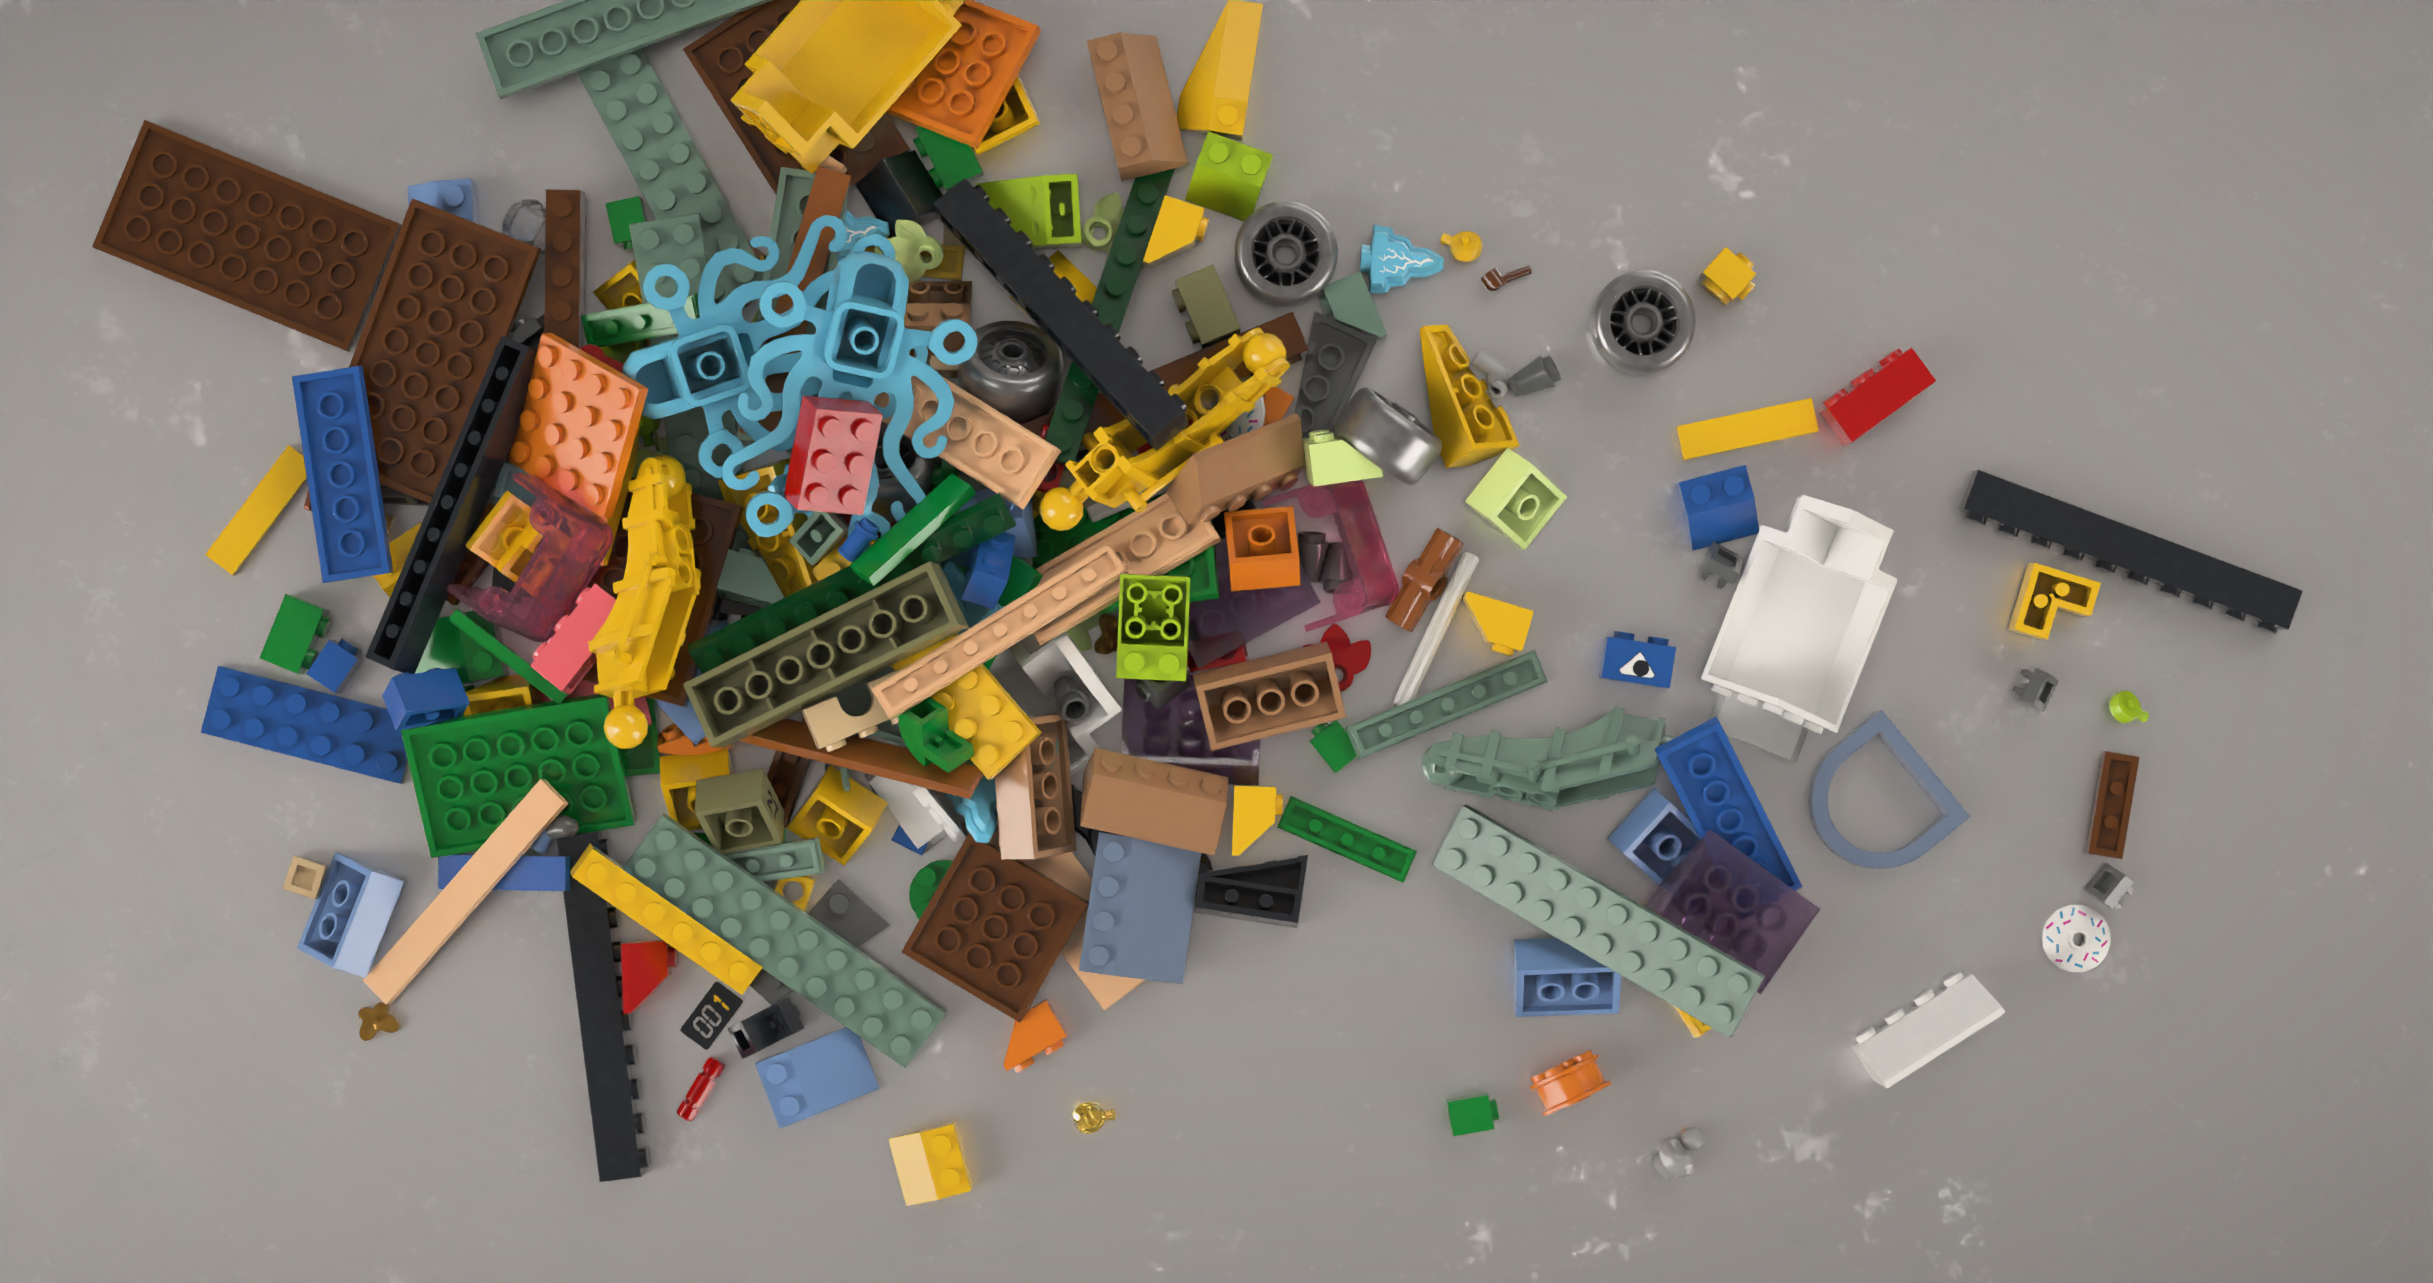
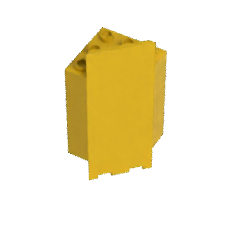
M801 0L745 63L754 74L730 101L743 113L741 116L743 121L750 126H756L766 139L785 154L789 152L803 168L813 174L817 167L825 161L839 144L854 149L962 25L954 15L965 0Z

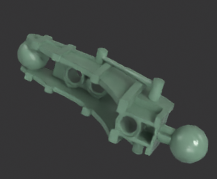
M1614 707L1612 711L1596 722L1579 730L1566 734V729L1556 727L1554 737L1507 738L1502 737L1501 732L1491 730L1490 735L1464 738L1463 734L1453 732L1451 740L1435 743L1427 749L1422 758L1421 768L1431 783L1438 786H1446L1447 790L1479 794L1481 797L1492 798V795H1496L1502 799L1530 804L1531 806H1540L1545 810L1559 811L1561 807L1594 799L1600 800L1611 795L1654 785L1660 763L1654 749L1676 738V736L1665 734L1666 718L1659 717L1658 720L1628 715L1625 714V708Z

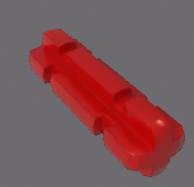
M714 1057L707 1059L702 1067L704 1071L698 1074L685 1096L687 1098L686 1101L683 1100L677 1109V1114L684 1120L692 1121L699 1111L698 1106L704 1103L716 1083L714 1079L718 1078L722 1073L725 1065Z

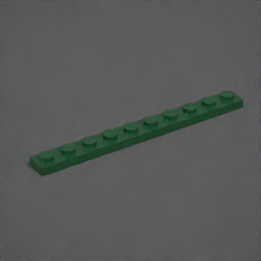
M1175 168L1135 178L1092 301V305L1099 314L1097 318L1103 325L1110 323L1118 334ZM1071 362L1045 438L1047 442L1061 450L1054 463L1065 467L1069 460L1074 462L1076 460L1099 393V389L1073 362Z
M1001 494L993 495L951 516L875 586L856 575L852 568L848 566L689 644V654L702 674L925 563L931 561L939 564L1017 526L1015 518Z

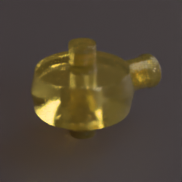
M1095 1102L1083 1103L1073 1113L1074 1126L1085 1134L1094 1133L1103 1126L1105 1121L1116 1119L1114 1109L1104 1111Z

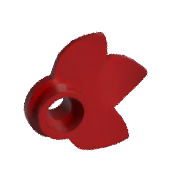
M1332 624L1324 632L1320 643L1327 641L1334 667L1343 673V679L1338 682L1340 692H1343L1351 686L1354 675L1366 669L1370 661L1371 644L1369 640H1361L1351 644L1345 631L1337 624Z

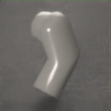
M1479 350L1471 364L1486 373L1489 394L1496 399L1503 398L1510 389L1507 367L1492 356Z

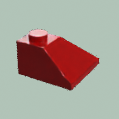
M636 940L621 944L623 1014L638 1010L672 974L671 967H677V950L665 941Z

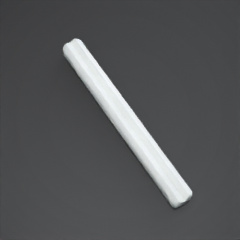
M1469 552L1461 554L1393 699L1395 707L1415 699L1479 563V558Z

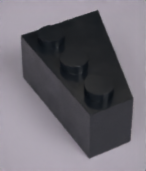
M1308 855L1200 873L1194 913L1297 928Z

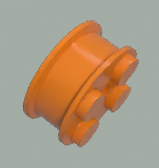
M1588 1050L1531 1078L1533 1085L1529 1087L1531 1090H1537L1546 1109L1542 1113L1543 1116L1590 1097L1591 1094L1612 1084L1611 1080L1605 1081L1596 1063V1060L1599 1058L1598 1054L1593 1055L1592 1051Z

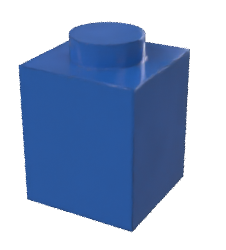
M341 638L339 642L329 639L306 674L332 692L342 693L364 659L356 654L359 648L346 639Z

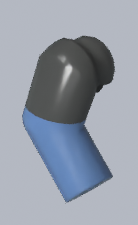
M567 815L557 816L531 845V848L538 853L546 854L553 839L565 838L566 836L573 837L577 834L579 830L577 820Z

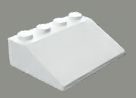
M1957 971L1943 980L1945 986L1933 993L1930 989L1914 999L1915 1006L1905 1012L1902 1008L1897 1009L1885 1017L1887 1023L1875 1030L1872 1026L1855 1037L1858 1042L1851 1047L1873 1081L1889 1088L2006 1012L1972 973L1966 972L1962 974L1961 971Z

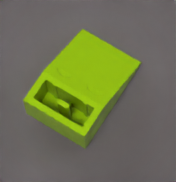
M1078 174L1042 175L975 183V186L978 184L990 198L988 203L995 210L1000 207L1007 214L1012 222L1010 226L1016 232L1022 230L1033 244L1032 249L1082 247Z
M1120 574L1116 678L1186 681L1190 577Z

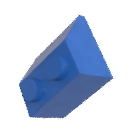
M1746 465L1675 484L1692 551L1709 547L1713 541L1720 544L1759 533L1755 498Z

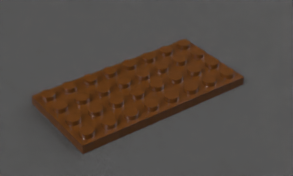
M144 120L92 247L350 352L402 225Z
M413 198L409 204L349 367L363 366L380 484L430 504L501 336L506 338L510 336L542 248Z

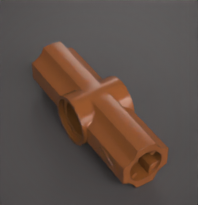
M1437 528L1420 558L1413 560L1406 568L1402 576L1403 586L1385 617L1403 629L1413 632L1429 603L1435 601L1444 591L1448 581L1446 574L1464 543L1442 529Z

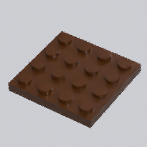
M969 833L901 952L1020 1023L1086 911L1089 901L1018 859L1001 860L999 848L991 843L976 842Z

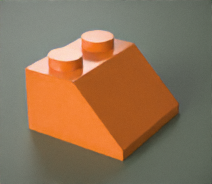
M1293 506L1224 512L1231 591L1301 585L1299 550Z

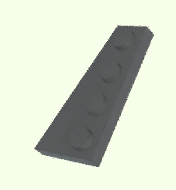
M1314 311L1308 342L1309 350L1306 353L1295 414L1297 413L1301 419L1303 439L1309 438V432L1317 430H1329L1334 433L1335 422L1348 404L1377 342L1376 339Z
M840 879L833 884L808 912L810 916L856 948L890 925ZM764 969L760 970L750 984V987L771 1005L794 991Z

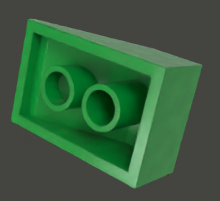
M489 607L464 612L503 642L496 608ZM449 616L438 618L415 674L422 673L432 668H456L462 685L510 676L508 666L452 624L449 621Z

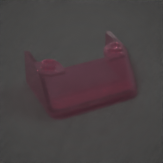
M515 472L512 479L537 497L529 512V520L532 527L543 535L536 550L510 593L501 587L491 586L483 590L479 586L449 584L446 590L485 620L532 641L549 642L556 633L554 631L556 624L564 615L568 614L570 616L576 606L578 596L587 588L613 542V532L606 522L586 507L552 488L538 475Z
M1362 480L1321 486L1309 484L1262 500L1264 509L1298 498L1303 512L1310 517L1320 518L1333 514L1354 576V580L1342 583L1334 591L1333 604L1337 615L1304 625L1305 633L1393 603L1399 593V585L1371 501Z

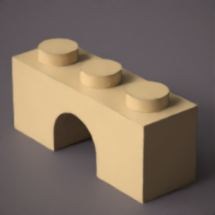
M901 669L865 683L870 694V705L862 715L854 717L846 714L842 710L836 696L802 709L801 712L817 749L826 747L827 752L847 745L845 738L858 733L861 739L878 732L877 724L889 720V717L872 693V688L900 672ZM898 716L890 720L892 725L899 723Z

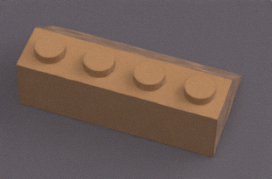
M1120 32L1087 40L1121 181L1188 165L1157 37Z
M1297 413L1193 454L1166 491L1187 524L1190 525L1200 520L1208 522L1224 510L1228 509L1230 512H1233L1242 507L1246 501L1251 499L1260 501L1273 490L1280 488L1281 491L1292 487L1298 481L1297 475L1305 466L1300 417Z
M1327 641L1192 675L1211 751L1346 718L1333 658Z
M1058 713L1028 716L1042 733L995 776L1001 860L1038 859L1076 851L1067 720L1062 719ZM1057 736H1058L1059 749H1058V752H1057V755H1056V746H1055V745H1056Z
M1094 748L1083 773L1080 826L1214 856L1227 806L1228 777Z

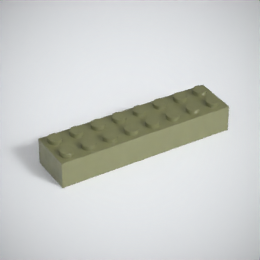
M930 561L683 683V686L710 746L725 748L969 628L941 565Z

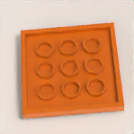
M965 0L954 15L962 26L886 113L978 149L1038 39L1041 30L1036 24L979 2Z
M542 333L528 386L524 411L520 416V427L512 443L508 461L602 518L613 517L649 388L555 334Z

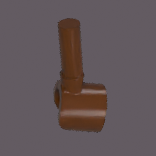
M1526 266L1502 276L1497 267L1481 277V280L1489 291H1496L1506 283L1511 282V280L1529 275L1532 272L1530 266Z

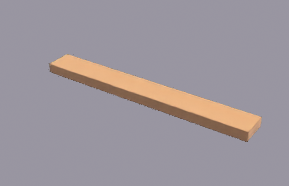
M1107 543L872 688V693L889 719L893 720L1120 579V574H1128V570L1110 543Z
M546 779L539 780L363 980L385 1004H391L568 805V802Z

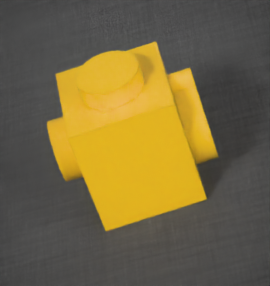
M1725 247L1699 275L1704 279L1700 285L1723 305H1726L1728 302L1731 303L1736 297L1742 301L1755 287V284L1751 282L1756 275L1752 270L1754 264L1742 253L1739 252L1735 255Z

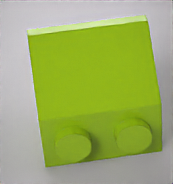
M1208 131L1185 201L1244 222L1255 210L1273 160V154Z

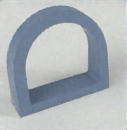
M1882 710L1874 712L1826 753L1815 769L1809 788L1808 804L1810 817L1822 842L1841 859L1865 868H1892L1912 862L1928 852L1971 817ZM1875 735H1878L1942 812L1940 818L1911 842L1897 850L1886 853L1869 852L1849 843L1835 828L1828 810V791L1835 772L1848 757Z

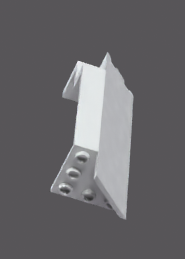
M1803 494L1801 498L1796 497L1783 531L1761 525L1701 677L1702 680L1713 684L1711 691L1718 694L1708 720L1717 717L1726 735L1794 762L1798 759L1809 730L1818 734H1822L1823 729L1835 733L1838 732L1898 580L1879 570L1894 530L1855 510Z
M1067 632L1048 641L1032 653L1029 652L1020 640L999 653L989 669L990 673L1025 714L1031 716L1057 714L1054 683L1060 677H1070L1088 696L1090 708L1086 717L1078 722L1067 721L1071 776L1088 764L1094 748H1100L1090 733L1122 710L1121 705L1105 686ZM887 740L888 743L891 745L907 748L906 746ZM872 774L865 775V778L877 795L888 802L886 807L917 849L929 841L924 851L926 852L946 836H949L955 844L959 841L964 843L970 833L966 828L965 817L955 811L952 800L946 798L944 792ZM998 816L996 817L997 826L994 833L999 830Z

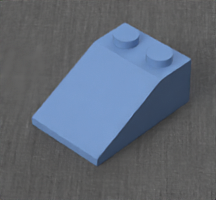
M1655 788L1650 791L1608 837L1625 856L1688 912L1720 880L1691 820Z
M847 1027L755 1063L779 1128L806 1119L880 1088L860 1036Z

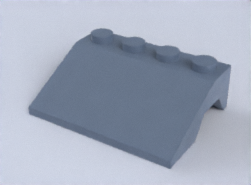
M1099 831L1079 971L1183 984L1201 853Z

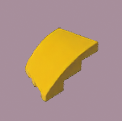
M507 490L465 546L552 610L557 607V590L560 578H564L566 569L565 559L569 555L572 538Z

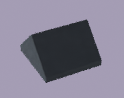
M915 150L882 159L856 185L875 218L888 222L890 232L888 238L896 237L895 224L897 220H910L922 226L936 218L937 213L933 203L943 196Z

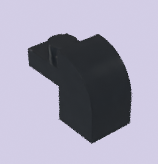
M788 997L727 1029L742 1059L804 1029V1026L801 1022V1014L798 1008L792 1004Z

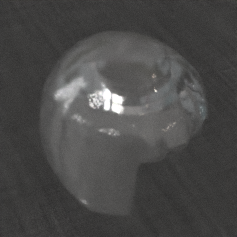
M524 199L515 202L505 215L502 223V232L542 248L540 255L545 253V209H543V204L535 199Z

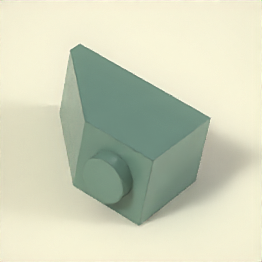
M1361 271L1326 285L1322 291L1323 296L1318 297L1325 316L1332 314L1335 321L1379 340L1387 337V332Z
M814 511L789 542L811 566H814L848 536L849 525L838 513Z
M738 548L737 551L728 549L717 586L719 598L759 609L785 598L763 559L757 557V553L744 548Z

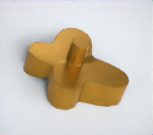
M1104 613L1099 617L1102 635L1094 644V650L1099 654H1109L1112 651L1117 652L1118 620L1115 616Z
M384 1002L378 1003L372 1009L369 1007L361 1008L358 1012L359 1018L363 1021L359 1035L364 1041L373 1039L380 1030L394 1033L400 1028L399 1021L389 1014V1005Z

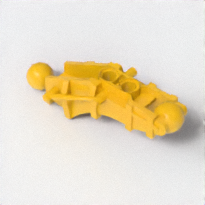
M1255 328L1242 337L1234 334L1228 340L1229 346L1210 359L1204 357L1197 364L1200 368L1182 384L1172 385L1168 390L1170 396L1175 393L1183 400L1188 408L1185 412L1187 420L1189 422L1193 419L1194 423L1188 428H1184L1157 451L1153 448L1135 457L1131 452L1147 443V441L1127 419L1109 427L1100 426L1093 434H1084L1082 444L1089 453L1079 463L1069 460L1065 464L1077 480L1069 488L1057 487L1045 493L1040 501L1039 509L1043 522L1051 529L1057 531L1073 528L1083 517V502L1088 497H1091L1093 501L1112 508H1116L1128 501L1137 513L1143 512L1148 506L1146 500L1173 481L1193 454L1223 443L1224 441L1219 435L1244 411L1249 413L1256 406L1254 403L1271 387L1276 388L1282 382L1280 377L1290 368V364L1286 360L1287 351L1283 342L1274 334L1264 333L1261 328ZM1242 361H1244L1246 368L1254 374L1245 382L1234 371ZM1218 395V404L1211 409V401Z
M657 455L653 458H647L641 463L637 478L628 481L629 492H632L633 495L628 517L622 519L623 529L628 530V555L623 580L613 583V591L615 594H618L613 609L596 636L591 641H588L589 652L595 653L597 657L599 685L594 686V693L613 698L614 709L609 712L604 722V732L606 738L620 749L634 748L641 744L646 737L648 731L646 715L634 706V698L666 690L669 680L674 678L675 669L673 667L680 646L683 645L686 637L685 630L696 596L699 595V589H701V571L695 568L693 540L690 530L695 529V519L692 516L691 505L692 484L686 482V473L683 465L670 455Z

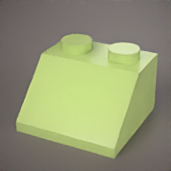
M1329 430L1309 432V438L1303 439L1306 480L1313 486L1383 477L1381 468Z
M1506 448L1465 500V503L1525 551L1567 496L1533 464L1509 448Z

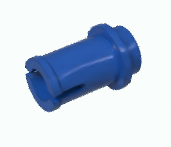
M863 517L860 521H855L854 530L837 550L840 555L852 563L863 553L872 540H877L879 537L877 533L880 528L866 517Z

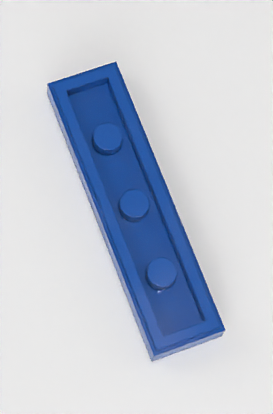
M454 854L438 857V889H444L473 855ZM522 855L492 890L570 891V856Z

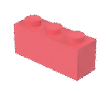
M594 584L592 588H585L576 600L578 606L570 616L568 614L564 615L554 628L556 633L548 643H542L534 652V661L530 667L560 691L571 695L597 661L596 654L589 652L588 641H591L605 623L613 609L616 598L597 584Z

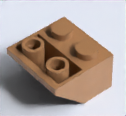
M918 280L909 283L904 316V327L906 329L931 332L940 322L948 319H960L972 327V281ZM958 331L949 333L944 338V348L952 352L961 349L965 341L964 336ZM927 347L928 357L935 356V354ZM911 349L909 355L915 358L914 351Z

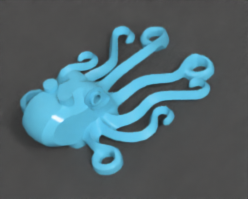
M823 215L811 224L792 269L786 275L775 280L753 281L743 284L717 304L714 301L716 283L724 266L737 263L755 271L765 272L771 270L778 262L780 250L772 238L758 236L750 240V245L754 248L759 246L766 247L769 251V256L765 260H759L748 252L737 248L716 252L705 265L698 290L700 315L698 319L690 318L683 307L686 304L690 285L686 274L675 265L665 263L653 267L645 276L643 282L644 296L655 308L669 311L679 335L676 338L631 352L622 367L623 374L649 388L642 411L643 416L655 420L699 406L704 409L709 435L701 443L698 453L699 463L704 471L713 477L723 478L721 471L723 466L716 465L711 459L712 451L717 445L725 444L730 448L731 454L744 448L741 441L723 427L722 416L727 410H731L738 424L754 441H758L771 433L758 421L747 420L740 414L738 408L739 395L744 392L749 395L748 405L752 410H758L762 406V400L750 386L747 376L750 359L765 340L789 331L802 323L799 322L786 328L771 325L766 319L755 323H748L742 316V309L751 300L760 299L763 290L771 283L788 281L798 286L806 274L821 230L824 227H832L836 232L835 239L829 244L830 251H840L846 242L847 231L842 220L835 216ZM877 234L860 238L852 246L850 254L852 252H864L866 247L873 245L878 247L882 255L896 259L895 250L891 242ZM834 270L816 278L803 291L808 305L815 307L823 294L830 289ZM668 276L674 280L676 290L672 297H662L655 291V284L659 277ZM780 293L774 298L786 295V293ZM913 347L912 350L914 351L915 358L926 363L928 357L927 347ZM802 352L779 355L767 362L763 371L764 380L771 374L790 372L800 359ZM811 377L804 382L801 388L800 403L803 396H813L820 392L822 387L820 378ZM850 391L841 394L839 397L841 399L853 400ZM771 392L774 402L771 412L783 411V393ZM887 393L890 401L886 407L882 408L873 403V406L883 414L882 419L891 417L896 410V400L890 393ZM797 426L789 438L772 448V450L783 452L793 448ZM743 463L734 467V475L741 469Z
M868 251L852 252L839 261L833 273L826 310L808 305L803 292L791 282L776 281L767 285L761 293L759 307L762 316L771 325L786 328L806 320L815 325L816 333L789 335L773 340L763 345L751 357L747 376L750 386L762 400V406L758 410L750 409L748 405L749 395L744 392L739 395L738 408L743 417L755 422L765 419L772 411L774 405L773 396L763 377L765 364L782 354L793 351L802 352L800 359L792 367L784 383L783 412L779 425L768 435L726 459L721 470L724 482L728 487L735 490H747L758 483L760 476L757 471H751L746 478L738 479L734 476V467L776 447L791 436L798 423L801 388L807 379L817 377L822 381L818 397L838 399L841 394L850 391L853 400L869 401L873 405L875 397L882 392L890 393L894 396L896 410L884 433L883 456L892 473L918 504L926 495L908 471L899 454V443L911 420L914 409L911 377L916 376L935 393L939 401L936 413L917 427L911 441L914 451L922 458L930 459L937 457L945 449L947 437L944 435L939 436L936 445L931 448L924 446L923 438L944 426L951 417L955 401L950 386L943 377L928 364L910 356L909 352L915 346H926L941 362L947 365H958L968 361L974 355L977 347L976 332L968 323L960 319H948L940 322L931 332L906 329L904 327V316L909 279L901 263L886 255ZM780 293L788 294L793 301L792 310L784 314L776 313L771 305L772 299ZM960 332L965 340L963 347L955 352L947 351L943 345L944 338L949 333ZM875 461L873 463L863 515L852 514L848 527V536L855 528V521H860L863 517L870 519L880 528V537L890 529L888 521L872 510L873 503L877 498L879 485ZM766 491L760 492L751 498L747 504L745 516L748 525L758 536L771 537L780 534L790 525L797 509L779 493ZM895 501L891 505V513L898 522L906 515L903 511V505L899 501ZM770 504L779 511L777 519L767 524L760 522L757 517V511L761 506ZM869 544L863 551V553L873 544Z

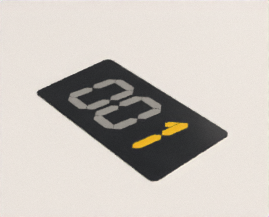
M715 982L681 1027L680 1031L702 1048L708 1050L741 1006L743 1000L719 982Z

